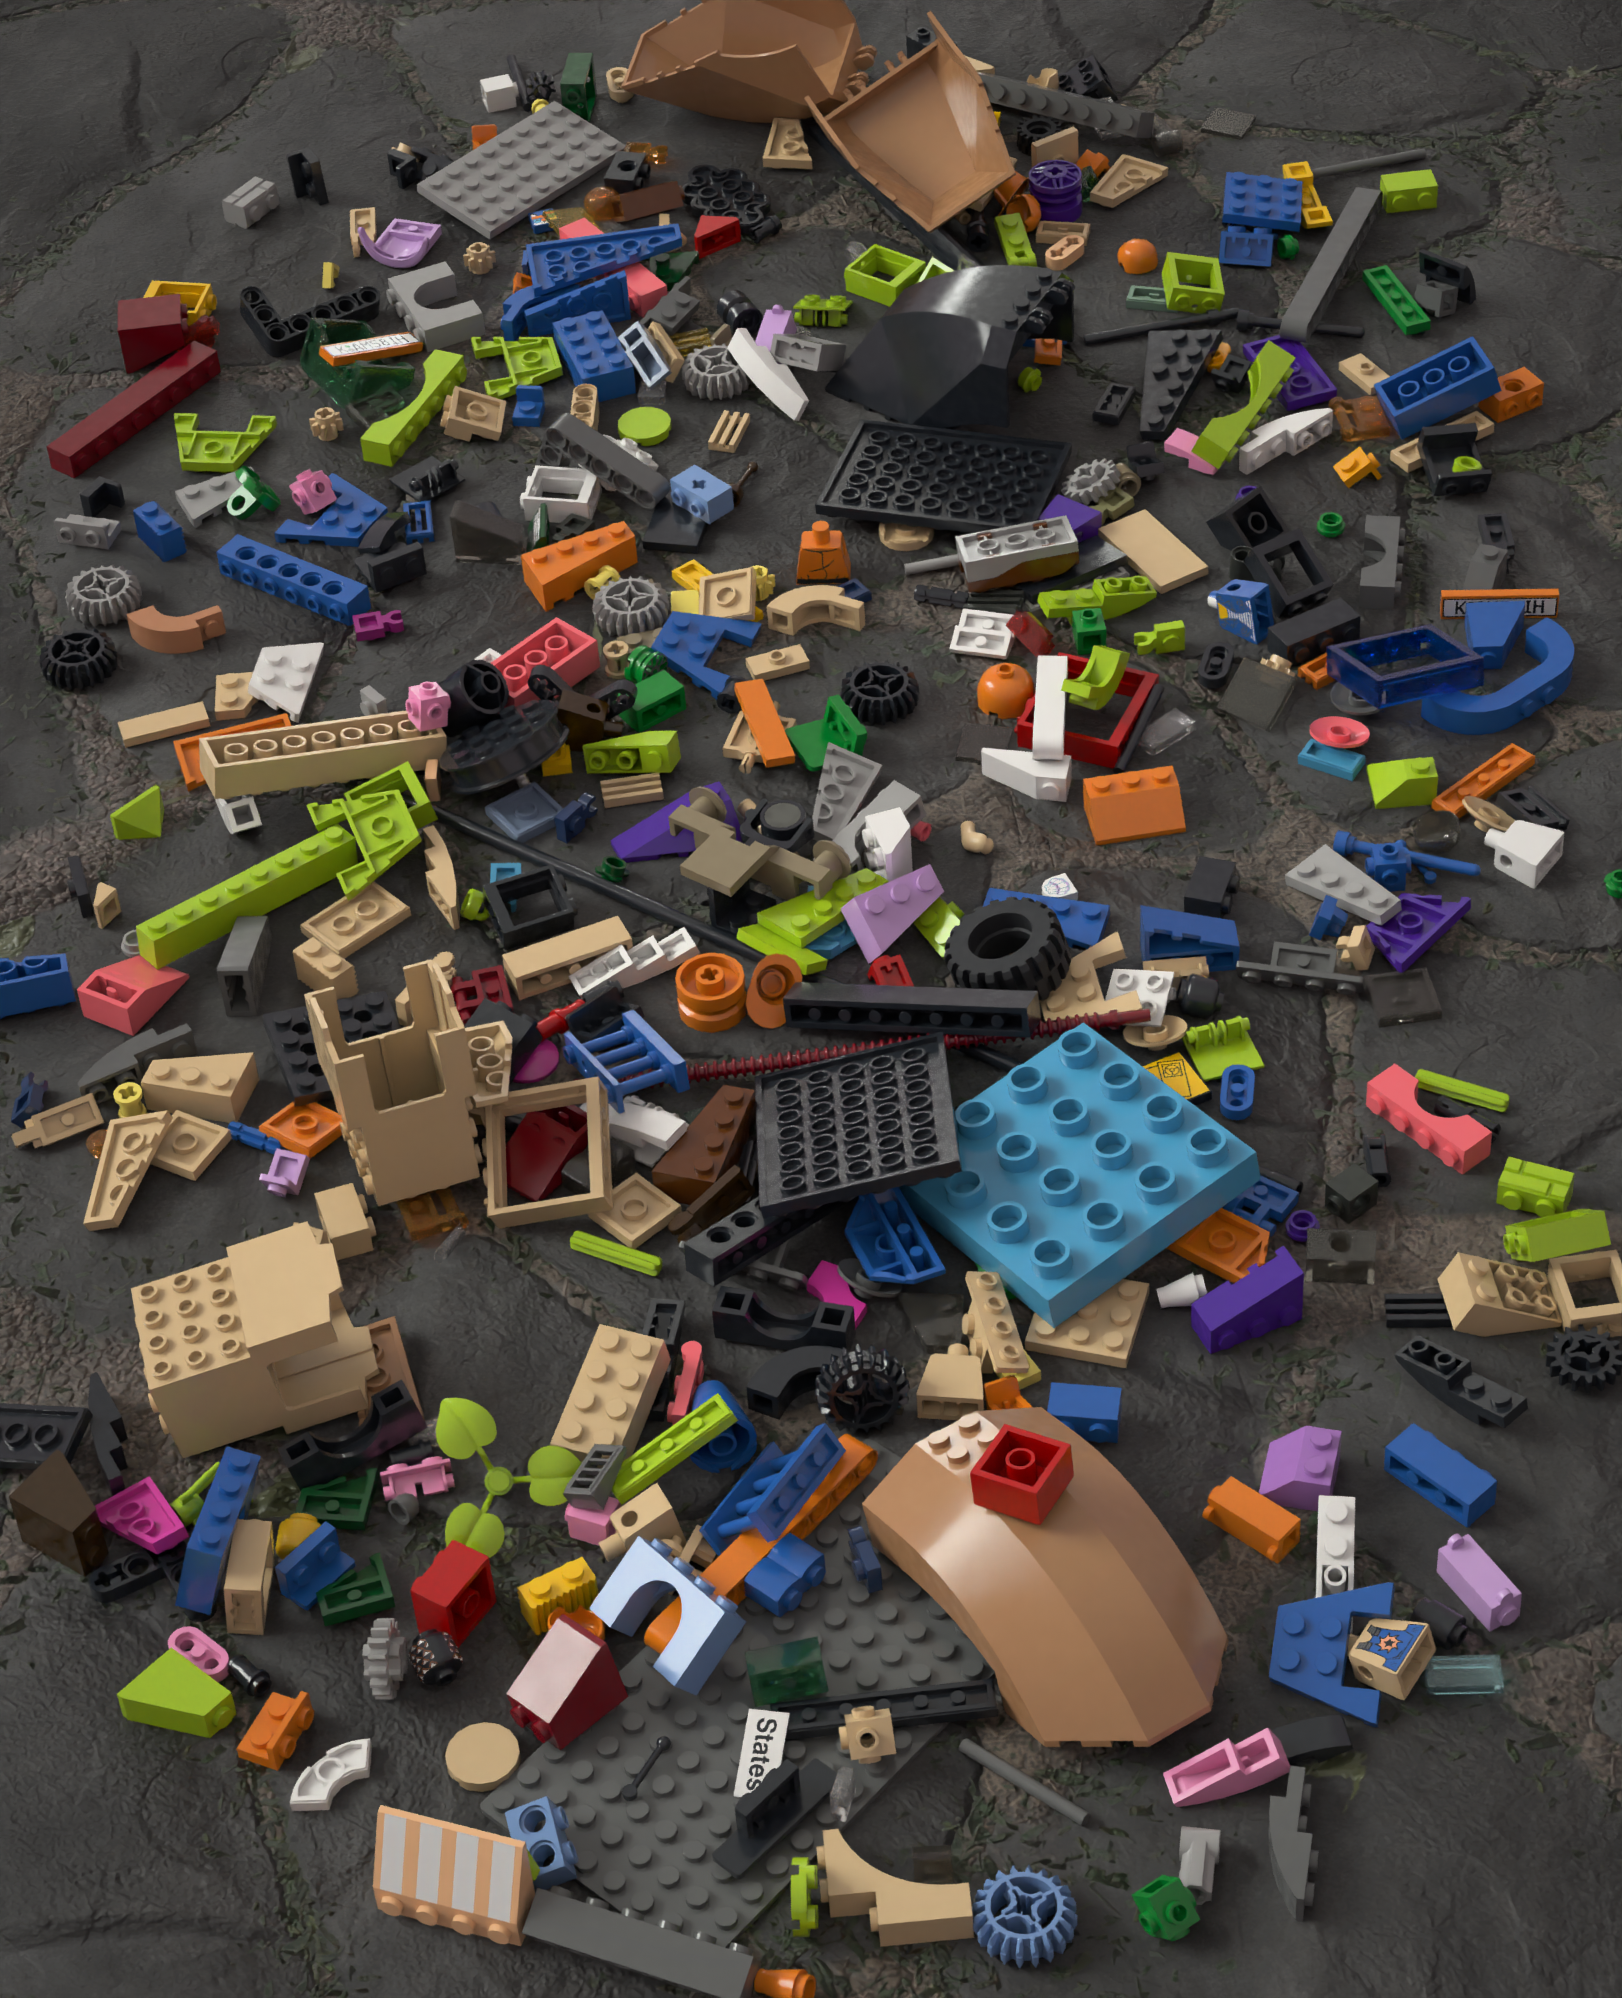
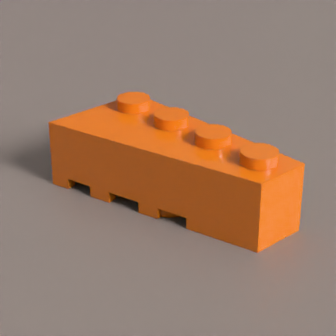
M624 521L613 523L567 540H561L558 543L534 549L521 555L524 582L545 612L553 609L554 603L560 599L566 602L573 598L574 592L583 588L589 578H595L599 574V569L604 565L614 568L619 573L638 563L635 535Z

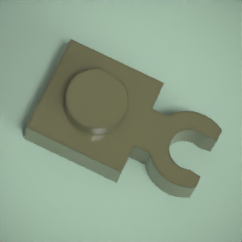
M1115 486L1114 490L1107 491L1108 496L1099 497L1095 506H1090V508L1102 512L1103 525L1106 518L1110 517L1115 520L1135 506L1134 498Z

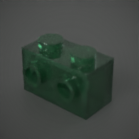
M817 1636L745 1652L755 1707L829 1691Z

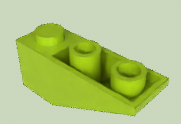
M647 731L582 746L587 774L672 772L681 759L677 731Z

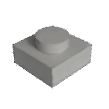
M368 685L360 690L362 700L360 708L365 716L388 713L386 698L374 688Z

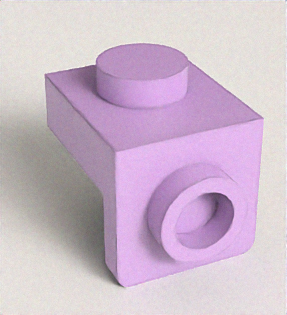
M276 1148L268 1175L261 1173L259 1181L267 1187V1192L280 1197H286L287 1193L299 1195L310 1158L304 1154Z

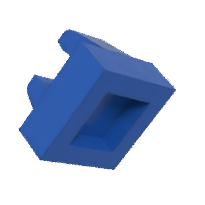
M1328 895L1325 896L1315 916L1309 936L1321 940L1323 934L1339 937L1342 927L1345 926L1348 914L1336 906L1338 899Z

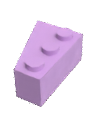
M930 864L858 895L841 908L868 964L880 956L944 892Z

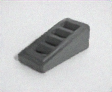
M594 1444L563 1493L573 1508L604 1510L628 1450L625 1446ZM602 1455L610 1456L609 1459L601 1458ZM598 1465H604L603 1468H597Z

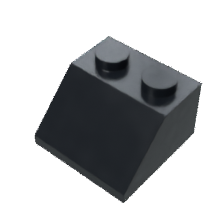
M1261 486L1240 496L1206 521L1219 544L1230 551L1238 546L1253 548L1290 532Z

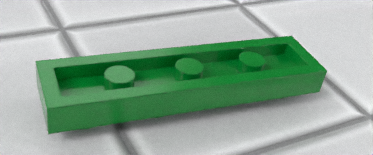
M1387 265L1363 271L1362 280L1405 335L1430 330L1431 320Z

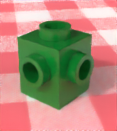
M1161 1875L1132 1894L1141 1913L1138 1916L1140 1924L1153 1937L1169 1941L1181 1939L1190 1932L1189 1927L1200 1920L1195 1910L1196 1900L1191 1891L1183 1886L1180 1878Z

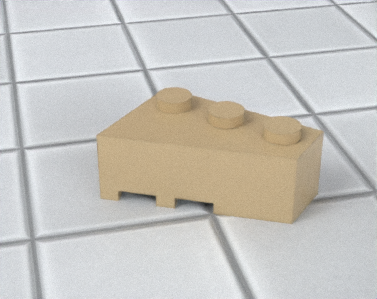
M254 1052L152 1060L141 1081V1086L148 1110H167L172 1114L179 1110L197 1118L230 1123L232 1121L238 1122L259 1081Z

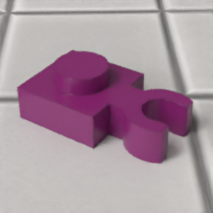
M394 610L381 616L380 611L352 616L357 642L385 637L386 631L394 633L404 631L401 610Z

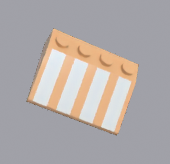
M380 1805L377 1812L373 1890L379 1910L391 1916L402 1915L414 1918L429 1926L437 1924L452 1928L460 1934H475L487 1937L498 1944L522 1945L526 1936L522 1931L535 1896L525 1841Z

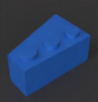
M1140 905V951L1142 963L1143 961L1206 956L1209 972L1236 970L1240 946L1235 921Z

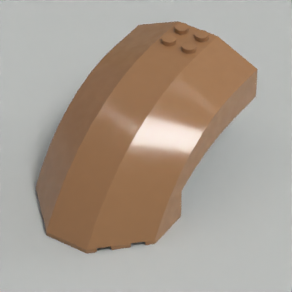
M1042 1407L975 1411L962 1416L958 1421L941 1430L932 1432L928 1437L915 1443L862 1503L873 1546L919 1584L956 1622L995 1671L1005 1712L1043 1746L1060 1747L1062 1741H1081L1082 1747H1112L1114 1741H1133L1134 1747H1150L1211 1711L1214 1701L1212 1696L1214 1686L1218 1685L1222 1670L1221 1659L1223 1651L1227 1650L1229 1641L1207 1595L1175 1542L1131 1484L1098 1450ZM1004 1424L1071 1444L1074 1477L1041 1525L974 1504L970 1472Z

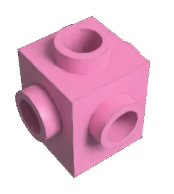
M308 469L296 476L297 481L289 485L292 491V498L300 506L304 515L317 512L337 500L332 490V483L322 470L312 473Z
M423 682L420 685L409 687V698L405 703L408 718L421 732L447 726L448 709L451 707L449 694L437 682Z

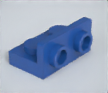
M325 1521L275 1567L281 1594L304 1610H309L318 1602L316 1592L328 1584L338 1581L340 1576L353 1569L356 1565L353 1558L340 1550L336 1528Z

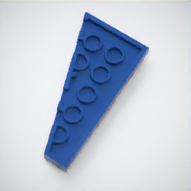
M677 223L526 244L534 296L537 297L682 247V237L679 224Z

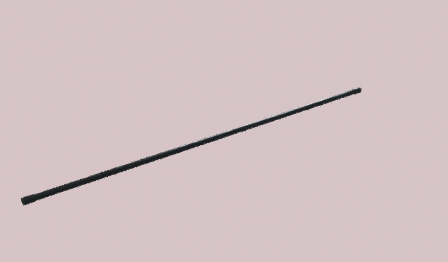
M355 779L346 782V784L357 787L371 779ZM405 791L401 793L407 809L416 805L410 793ZM431 803L438 818L435 820L436 822L536 866L544 867L553 864L557 875L562 874L568 880L677 928L685 927L687 932L757 963L767 956L739 941L737 936ZM819 972L809 975L802 974V982L844 984ZM979 1043L978 1047H975L974 1044H970L969 1048H966L965 1045H961L960 1049H956V1046L951 1047L1007 1073L1014 1067L1025 1063ZM1259 1165L1260 1176L1299 1192V1196L1301 1195L1303 1182Z

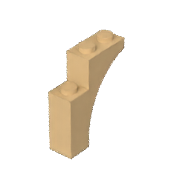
M838 1829L823 1830L824 1846H816L818 1870L826 1869L827 1878L819 1879L821 1903L829 1902L831 1918L869 1914L871 1932L879 1931L880 1947L974 1938L969 1882L937 1885L922 1884L893 1877L861 1859L845 1842Z

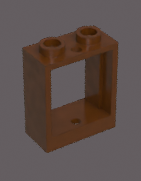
M671 181L611 196L609 199L615 222H622L682 207V200H685V194L682 186L678 185L677 181Z

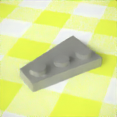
M235 472L177 490L175 491L176 500L193 527L197 528L202 525V519L209 515L215 517L221 514V508L227 505L230 496L242 483L237 478Z

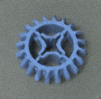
M1013 1865L1009 1875H1005L998 1870L996 1881L986 1879L983 1885L984 1890H977L975 1903L972 1906L974 1918L973 1931L978 1936L980 1946L987 1947L990 1957L1000 1954L1004 1965L1011 1959H1014L1019 1968H1021L1024 1961H1031L1036 1968L1039 1958L1043 1957L1051 1963L1052 1958H1054V1952L1063 1954L1066 1949V1943H1072L1074 1929L1077 1926L1076 1902L1071 1897L1068 1885L1061 1886V1880L1058 1875L1048 1878L1045 1868L1037 1874L1033 1873L1030 1865L1027 1866L1025 1872H1018ZM1007 1904L1008 1907L1001 1911V1915L994 1918L996 1912L1003 1905ZM1055 1914L1052 1922L1042 1929L1041 1925L1047 1922V1918Z

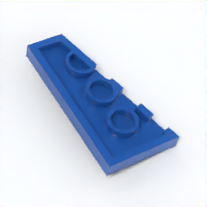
M625 270L525 310L528 336L536 337L553 334L552 322L568 317L573 318L585 315L592 311L598 312L603 310L609 323L630 320L631 314Z
M989 888L982 906H987L990 904V901L997 899L1004 901L1006 897H1016L1018 900L1026 897L1033 899L1034 902L1037 900L1047 905L1048 908L1056 913L1069 947L1073 948L1074 945L1086 948V950L1102 940L1110 916V905Z

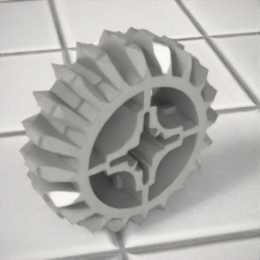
M725 343L722 345L713 344L710 347L704 345L703 349H694V353L687 354V359H685L682 366V380H684L686 390L691 391L693 396L699 395L700 399L707 397L710 401L714 398L722 400V398L728 397L732 399V395H741V391L748 390V385L752 384V380L736 362Z
M114 564L109 567L101 565L100 568L96 569L91 567L90 571L87 572L81 571L80 576H74L73 582L67 584L68 589L65 591L68 610L75 617V620L82 621L84 625L92 623L94 627L98 624H104L106 627L108 623L113 622L117 624L118 620H127L126 614L135 612V609L140 608V601L142 600V590L137 576L133 575L132 570H125L124 566L115 568Z
M631 576L629 579L619 577L617 582L609 581L608 586H601L600 591L595 593L592 605L594 619L597 625L601 627L602 632H608L610 636L618 634L619 637L661 628L662 623L667 621L670 610L666 590L661 588L660 583H654L653 579L644 580L642 576L637 579Z

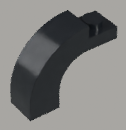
M805 1346L783 1352L770 1359L757 1370L746 1386L748 1409L780 1420L795 1398L806 1392L816 1390L815 1380L817 1375L821 1374L822 1364H830L831 1354L841 1357L843 1349L831 1346Z

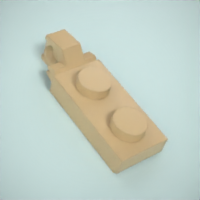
M90 1093L31 1116V1119L24 1121L26 1129L12 1134L11 1137L16 1148L32 1142L36 1149L41 1146L46 1147L102 1125L104 1121L94 1096Z

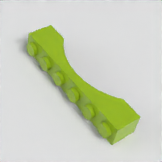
M1268 340L1247 372L1251 392L1249 404L1234 414L1212 418L1191 452L1217 469L1222 466L1225 460L1230 463L1239 450L1235 447L1236 444L1240 447L1243 445L1250 434L1246 430L1250 429L1253 431L1261 418L1258 413L1265 414L1272 403L1269 398L1275 399L1283 387L1280 382L1282 381L1286 384L1294 372L1291 365L1296 357Z
M437 349L432 352L423 363L425 383L418 397L399 413L373 423L360 438L364 461L393 467L412 442L417 439L421 431L428 426L435 414L441 410L446 396H452L454 387H458L465 381L467 368L464 364L463 355Z

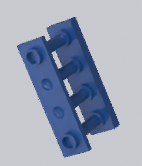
M634 1010L622 1013L624 1026L621 1027L620 1031L582 1044L570 1031L564 1033L566 1046H563L562 1050L566 1062L569 1065L572 1064L585 1079L599 1077L608 1090V1104L619 1114L625 1112L622 1096L661 1082L669 1083L677 1093L690 1089L686 1061ZM622 1043H626V1044H627V1045L624 1046V1047H621V1048H618V1049H615V1050H612V1051H609V1052H606V1053H603V1054H600V1055H597V1056H593V1055H592V1054L595 1053V1052H598V1051H601V1050H604V1049H607V1048H610V1047H613V1046H616V1045H619V1044H622ZM637 1055L640 1057L634 1061L607 1070L604 1068ZM650 1068L653 1070V1072L621 1083L617 1081Z
M826 1423L816 1426L799 1449L792 1453L784 1455L774 1441L770 1442L699 1531L718 1556L743 1532L755 1528L758 1529L767 1542L777 1540L846 1452L845 1448Z

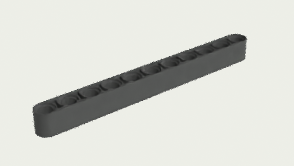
M1363 187L1355 188L1282 319L1280 327L1281 339L1308 343L1380 212L1383 201L1382 190Z

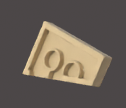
M774 118L763 156V167H772L774 169H812V159L809 156L808 147L804 141V134L799 119Z

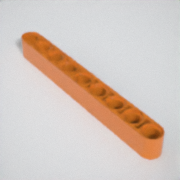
M848 1433L842 1435L838 1440L846 1452L777 1540L767 1542L757 1528L743 1532L699 1576L705 1578L716 1587L713 1592L715 1595L719 1596L721 1594L738 1605L746 1597L744 1579L759 1561L767 1557L772 1548L787 1534L791 1533L803 1541L871 1473L877 1463L878 1452ZM680 1595L646 1630L644 1636L645 1645L659 1654L666 1648L680 1624L682 1615Z

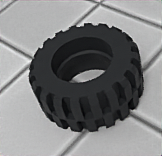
M1006 897L1004 901L997 899L990 901V904L982 907L981 905L975 908L971 915L966 914L960 919L959 926H954L944 948L945 962L956 988L1038 991V998L1041 1001L1047 999L1052 990L1056 991L1061 986V979H1065L1071 963L1070 948L1056 913L1048 908L1047 905L1037 900L1034 902L1033 899L1022 897L1021 900H1018L1016 897Z

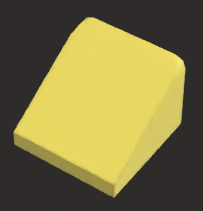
M672 591L671 613L676 611L699 614V591Z

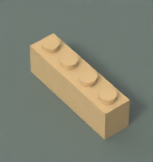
M615 916L503 954L505 978L518 1000H522L572 983L568 976L622 944L626 951L633 948L632 938L620 918Z

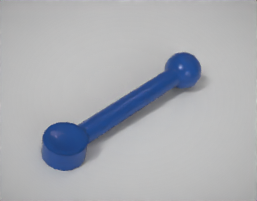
M1401 839L1395 842H1402L1404 850L1410 851L1404 840ZM1415 865L1424 875L1425 883L1433 884L1436 882L1435 872L1428 871L1424 866Z

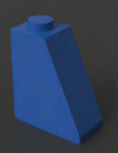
M1525 601L1466 603L1464 626L1472 670L1502 669L1523 629Z

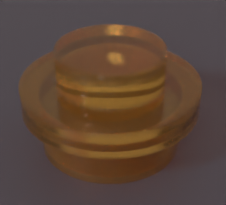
M98 1130L87 1138V1149L97 1159L101 1157L107 1130Z

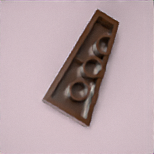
M723 1085L690 1124L687 1131L675 1142L652 1170L653 1185L674 1201L691 1205L731 1167L737 1166L743 1146L746 1144L756 1121L755 1090Z

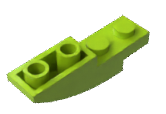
M1147 576L1109 577L1107 579H1094L1092 589L1081 588L1078 590L1039 592L1037 602L1047 618L1066 617L1072 626V611L1101 608L1103 618L1106 620L1146 604L1156 598L1157 592Z

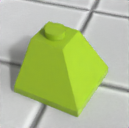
M1433 757L1402 759L1366 765L1376 809L1432 805V800L1437 797L1438 775Z

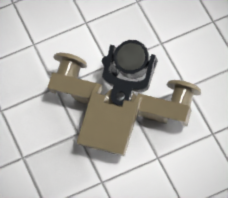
M701 786L693 788L689 792L691 805L686 807L681 804L668 817L672 836L676 837L684 828L694 832L696 850L680 865L681 875L730 897L749 878H753L771 886L772 894L787 901L799 896L798 885L804 880L814 884L815 898L821 900L832 888V884L837 878H846L851 872L852 864L849 855L841 846L833 841L822 840L813 846L814 861L795 854L799 848L814 838L813 819L809 817L806 819L804 808L795 801L777 800L768 804V800L763 798L755 809L747 810L745 812L746 821L739 828L740 837L744 844L736 841L735 827L723 823L727 813L725 804L718 794L709 788ZM760 825H761V833H762V835L759 833V827H758V826H760Z

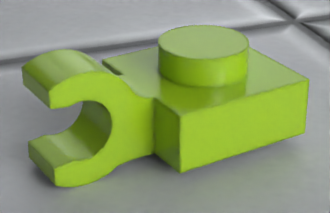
M1183 621L1154 624V631L1135 633L1134 645H1137V653L1145 655L1155 649L1156 654L1185 650V626Z

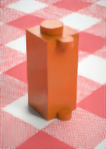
M1230 1476L1221 1486L1217 1485L1209 1494L1207 1500L1209 1505L1204 1509L1202 1517L1260 1552L1271 1561L1278 1564L1300 1542V1518L1234 1477Z

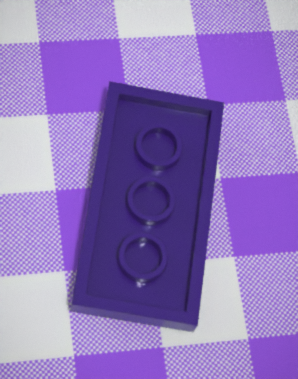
M1280 335L1243 344V354L1252 364L1268 340L1296 357L1291 365L1294 372L1286 384L1282 381L1280 382L1283 387L1277 395V399L1287 411L1337 398V388L1299 341L1281 339Z

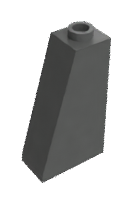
M237 916L217 967L226 1016H258L272 943L268 916Z

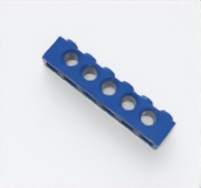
M239 534L216 552L222 575L348 626L354 624L353 615L365 614L371 609L367 585Z

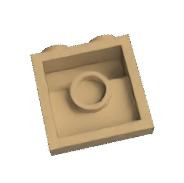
M455 386L452 396H446L440 426L445 428V435L455 439L470 442L472 434H476L486 439L499 441L506 401Z

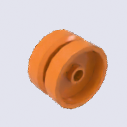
M705 953L686 960L678 968L675 977L678 1010L681 1020L688 1027L700 1032L714 1033L730 1029L745 1017L747 1011L745 974L742 965L735 958L721 953Z

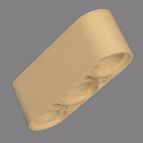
M592 384L578 385L573 390L570 414L598 431L600 411L597 388Z

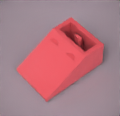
M140 955L97 969L77 989L83 1016L134 1036L189 979V974L168 966L157 970Z

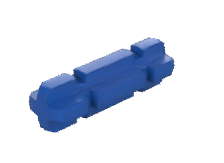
M234 1121L228 1125L233 1140H240L241 1143L260 1150L265 1149L266 1152L275 1154L276 1148L285 1150L279 1140L271 1136L268 1138L259 1129Z

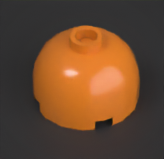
M1000 663L989 667L982 674L977 687L979 708L987 715H989V711L997 713L1000 719L1022 716L1027 700L1035 694L1031 675L1025 668L1012 663Z

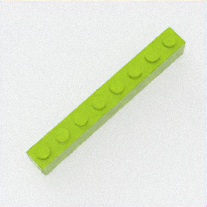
M335 824L137 925L136 932L140 955L158 970L231 932L237 916H262L336 878V873L358 864L355 837L339 824Z

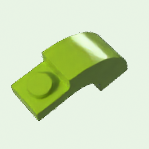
M1094 645L1089 662L1081 676L1077 679H1064L1061 691L1071 693L1068 702L1093 710H1099L1105 706L1115 693L1123 677L1130 653L1106 646Z

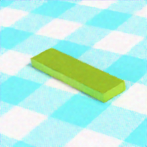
M718 1393L624 1460L611 1491L621 1505H623L737 1422V1418Z

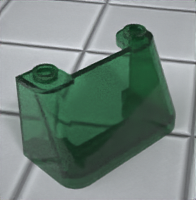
M311 318L301 352V367L342 409L354 410L406 389L412 383L415 368L408 362H399L396 366L385 365L380 359L370 361L355 360L353 364L333 367L319 355L320 346L374 338L376 334L365 321Z

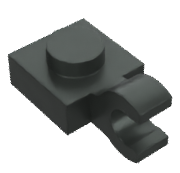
M571 513L556 526L557 533L552 537V541L558 543L561 540H567L586 532L594 531L595 521Z

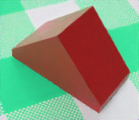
M701 215L694 234L695 251H698L699 259L741 241L740 222L737 217Z

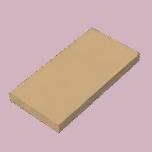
M1145 509L1098 528V537L1125 553L1128 558V564L1139 575L1147 576L1152 586L1160 594L1208 574V566Z

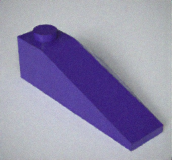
M718 781L703 786L717 793L723 800L727 810L726 819L723 823L735 827L736 841L744 844L740 837V824L731 798L721 783ZM689 792L610 840L617 856L628 863L657 860L662 854L678 853L679 857L689 856V852L695 851L694 832L684 828L676 837L672 836L668 818L681 804L686 807L691 805Z

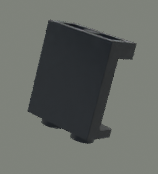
M1476 423L1422 427L1417 449L1433 496L1487 492L1493 474L1490 469L1484 470L1475 445L1478 434ZM1460 456L1472 457L1482 465L1481 470L1452 471L1455 459Z

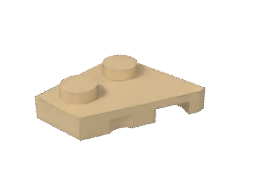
M253 672L216 675V721L246 718L252 710V705L259 700L248 693L249 682Z

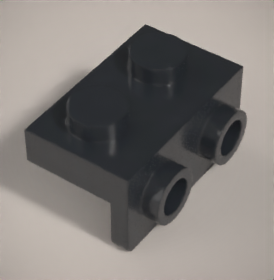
M610 986L566 1015L565 1019L571 1033L582 1044L620 1031L621 1027L624 1026L622 1013L634 1010L642 1018L645 1016L641 1006L623 1002L617 987Z

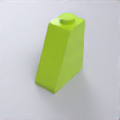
M172 1647L117 1693L122 1714L127 1720L211 1738L220 1729L227 1727L237 1715L231 1692Z

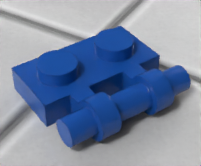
M1260 1176L1261 1180L1222 1208L1269 1231L1270 1237H1272L1277 1225L1267 1220L1272 1218L1282 1223L1299 1202V1192ZM1245 1206L1256 1212L1254 1214H1251L1242 1210L1241 1208Z

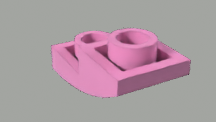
M1177 428L1164 442V452L1189 459V468L1214 475L1218 470L1191 452L1199 439L1198 436Z

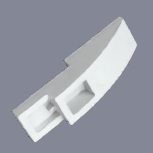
M1324 408L1295 413L1271 421L1251 431V441L1240 447L1239 470L1248 475L1284 452L1295 456L1332 433L1333 410Z
M1319 1495L1316 1598L1353 1590L1355 1497ZM1353 1617L1351 1621L1350 1634H1352L1353 1630Z

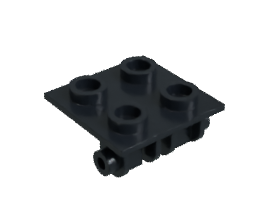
M431 456L390 478L389 481L418 502L431 501L433 498L464 482L465 478L456 472L459 469V465L455 459H447L442 463Z

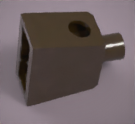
M563 689L557 716L560 722L566 724L570 730L569 737L565 742L566 745H569L570 751L583 752V745L604 741L605 737H622L624 722L607 719L609 708L607 702Z

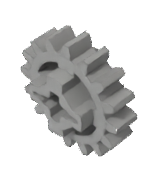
M1104 458L1098 462L1096 459L1090 465L1085 463L1074 470V475L1067 476L1068 481L1062 483L1063 489H1061L1064 497L1081 504L1084 503L1087 506L1092 500L1096 503L1099 497L1108 496L1107 491L1116 488L1114 484L1120 482L1119 476L1121 474L1113 460L1107 461Z
M377 1618V1620H374V1628H371V1637H368L367 1644L363 1645L364 1678L366 1681H370V1688H373L372 1696L376 1700L396 1698L397 1690L400 1688L399 1681H403V1674H407V1642L405 1637H400L401 1633L398 1630V1622H395V1618Z

